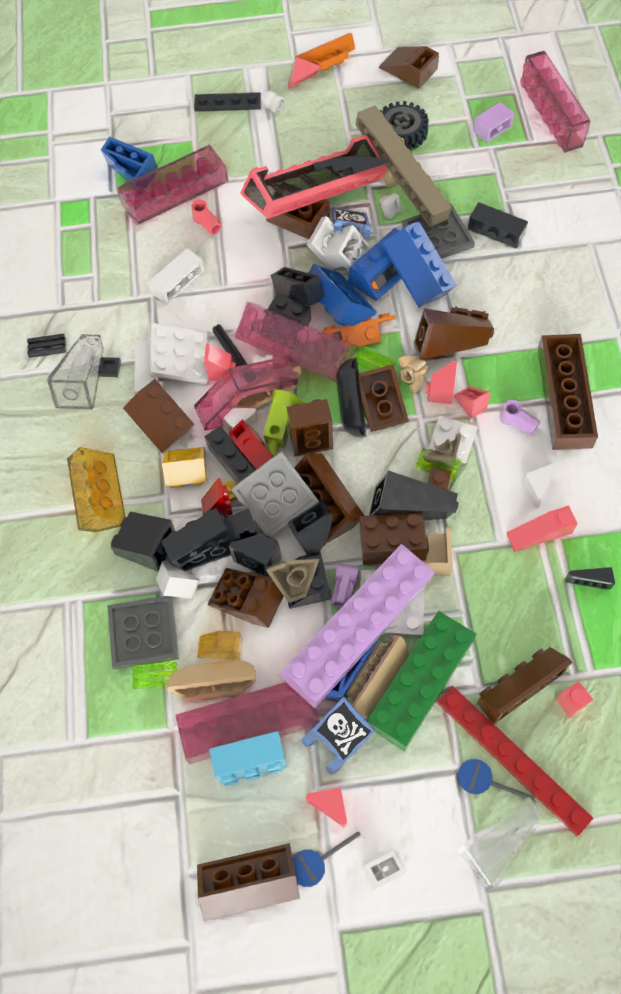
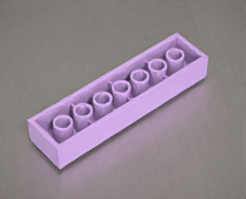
M401 544L282 670L281 678L311 706L316 708L427 586L435 572Z

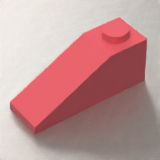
M568 505L549 511L508 531L506 534L514 552L570 535L574 532L578 523Z

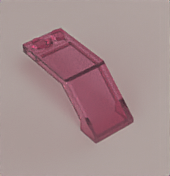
M285 356L232 367L194 404V409L204 431L215 429L220 425L224 427L223 418L244 396L297 385L298 377Z

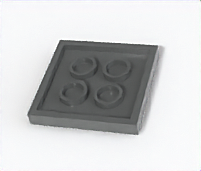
M450 204L451 211L448 220L429 227L421 215L402 220L403 228L419 221L441 259L474 248L475 245L474 240L452 204Z
M172 596L107 605L111 659L114 670L179 659Z

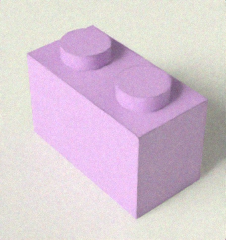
M499 102L476 116L473 131L487 143L512 127L515 113L502 102Z

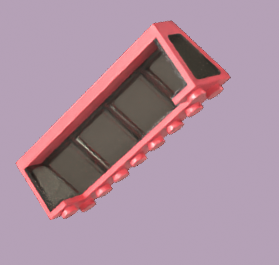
M367 135L356 136L350 141V145L345 151H336L329 156H321L313 161L308 160L301 165H292L285 170L279 169L269 175L267 174L269 171L267 166L253 168L249 172V176L244 182L240 193L268 219L380 181L388 169L383 164L352 175L350 168L332 173L331 166L313 171V163L332 158L349 156L380 158Z

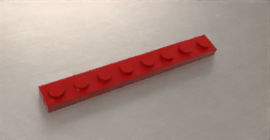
M453 685L437 700V704L574 835L579 836L594 819Z

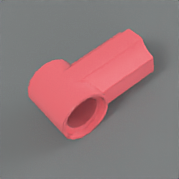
M195 200L192 203L191 208L194 222L201 224L210 235L217 234L222 228V223L207 208V203L204 200Z

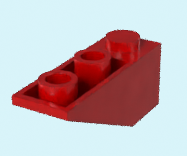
M243 419L228 432L237 447L256 469L273 457V454L257 431Z
M217 478L201 499L202 514L217 508L225 518L233 515L227 485H222L221 478Z

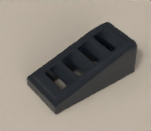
M611 567L572 570L565 577V583L611 590L615 585V578Z

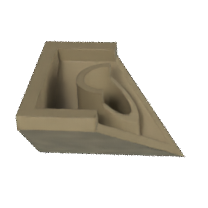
M460 433L456 434L455 439L451 442L447 439L441 445L434 446L435 451L428 453V451L424 452V460L453 468L461 441Z
M319 559L283 561L267 567L266 571L287 602L290 603L307 596Z

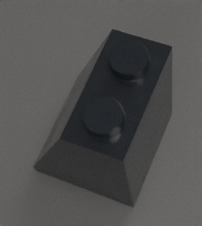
M130 511L128 516L122 520L120 531L112 538L111 549L117 556L159 572L162 561H165L168 556L161 540L175 531L172 521Z

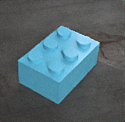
M278 731L209 749L214 776L219 784H224V786L235 785L238 783V780L247 778V781L255 780L261 777L260 774L267 772L270 775L283 772V768L287 767Z

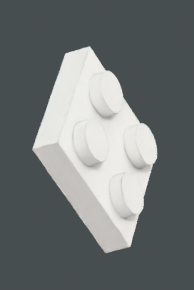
M439 416L428 447V453L435 451L434 446L441 445L447 439L451 442L455 439L456 434L460 433L461 441L455 461L466 464L478 426Z

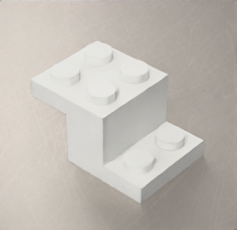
M327 216L322 217L307 246L327 268L335 269L344 266L349 272V267L372 247L354 225L341 228V233L334 232V224Z

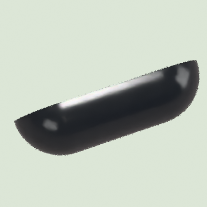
M352 358L343 362L336 373L340 418L343 428L350 435L367 437L357 358Z

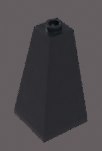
M388 470L375 486L369 516L423 512L424 520L447 519L453 513H456L458 509V493Z

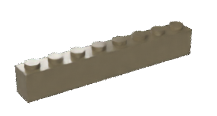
M376 105L357 112L356 127L363 136H368L380 158L388 160L385 166L429 227L448 220L451 211L450 203L431 181L430 176L422 169L421 164L414 158L410 149L405 146L401 137L393 130L392 125L388 123L383 113L379 111Z

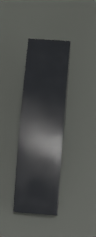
M349 156L316 162L312 164L313 171L331 166L332 173L350 168L352 175L386 164L388 160L368 156Z

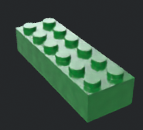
M438 611L368 718L367 722L375 729V733L405 752L473 644L477 634Z

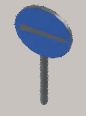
M467 760L458 770L459 784L463 790L470 794L484 793L492 785L529 800H535V797L492 781L491 769L481 760Z
M359 831L322 856L313 850L298 852L293 857L298 885L302 887L317 885L325 874L324 860L359 837L361 833Z

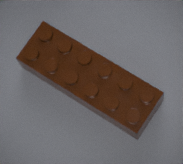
M581 334L542 335L538 345V355L552 450L592 449L598 439V432Z

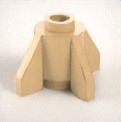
M402 355L398 358L402 370L396 373L397 380L402 378L404 382L411 383L409 387L412 394H415L421 388L425 374L428 372V365L425 360H421L419 357Z

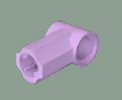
M515 400L505 402L500 413V420L504 424L514 425L529 436L534 433L541 422L521 409L520 403Z
M338 563L331 604L341 608L352 597L353 588L357 584L358 567Z

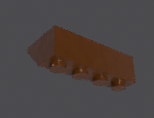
M306 453L294 469L318 501L323 499L333 515L327 543L353 529L360 522V516L365 515L322 453Z
M552 647L545 651L541 648L531 656L533 659L530 662L526 663L523 661L514 668L516 672L512 675L505 674L497 680L498 685L494 688L488 686L479 693L481 697L477 704L495 725L562 676L572 664L570 658Z
M290 843L197 864L198 901L204 921L300 899Z

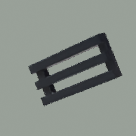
M64 333L27 339V355L29 358L67 353L66 336Z

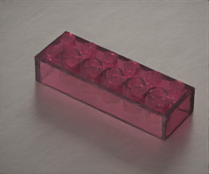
M545 50L526 55L522 77L520 78L521 87L527 92L528 98L532 100L535 109L539 111L543 122L547 124L550 133L554 135L558 146L562 148L564 153L582 148L591 120Z
M209 144L116 189L121 204L137 226L229 182L227 167Z
M247 302L234 337L335 382L338 368L346 360L352 359L357 346L253 302Z
M286 682L175 715L185 760L189 764L211 758L210 748L276 731L282 737L315 727L320 722L317 709L311 706Z

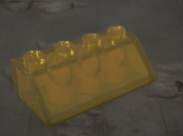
M79 447L67 458L78 530L100 532L121 527V522L125 518L114 454Z

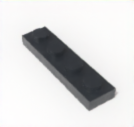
M261 92L195 94L194 109L195 112L261 110Z

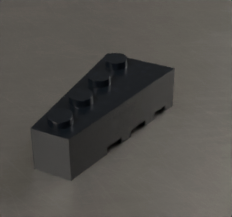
M249 508L225 518L233 533L232 537L181 566L179 569L188 571L231 556L229 549L231 542L258 535Z

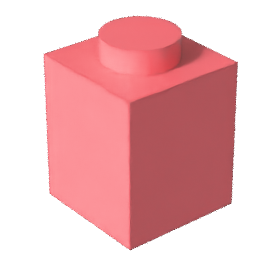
M579 681L556 698V701L569 718L587 707L594 700Z

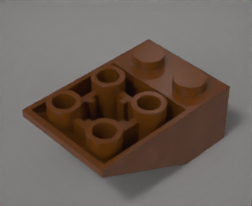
M427 46L397 47L379 65V68L420 88L438 70L439 52Z
M225 568L207 605L251 624L269 628L284 596L271 577Z

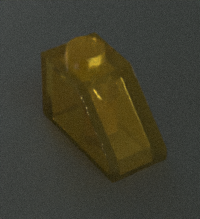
M215 631L200 635L197 657L241 660L243 645L241 632Z

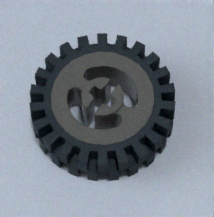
M397 101L396 106L390 103L389 108L384 106L383 111L380 110L388 123L392 126L394 125L393 130L396 134L405 140L404 144L410 151L412 146L416 149L418 144L422 145L423 140H426L429 118L423 108L420 109L419 105L414 107L412 102L407 105V101H403V105H400V102Z

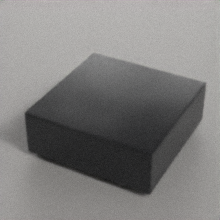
M101 357L98 370L99 377H118L121 363L120 358Z

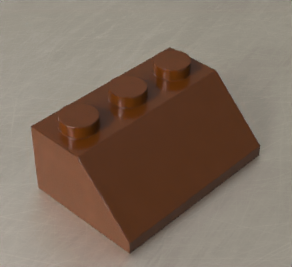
M156 379L142 388L123 407V410L161 453L165 452L194 426L191 419Z

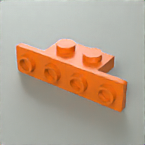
M349 32L296 55L294 58L296 60L298 57L320 66L321 71L328 70L334 64H342L345 59L349 58L348 52L355 50L353 34Z
M384 313L378 315V319L372 320L370 317L354 326L344 324L343 327L335 328V325L324 327V331L320 332V335L325 336L340 332L344 350L382 342L378 323L394 320L396 316Z

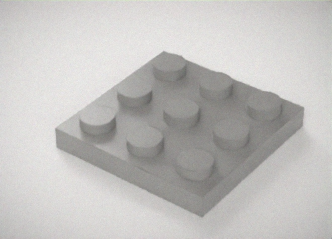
M282 451L231 488L245 509L249 508L252 518L266 536H273L288 525V521L319 502Z

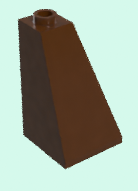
M423 308L414 346L421 360L488 345L489 339L494 335V327L489 319Z

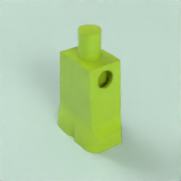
M279 389L273 390L272 404L263 433L265 443L273 456L277 454L279 447L285 448L288 440L289 427L286 407L296 403H305L292 392Z

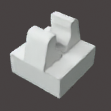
M393 193L391 196L385 195L380 199L385 218L390 220L402 210L399 195Z

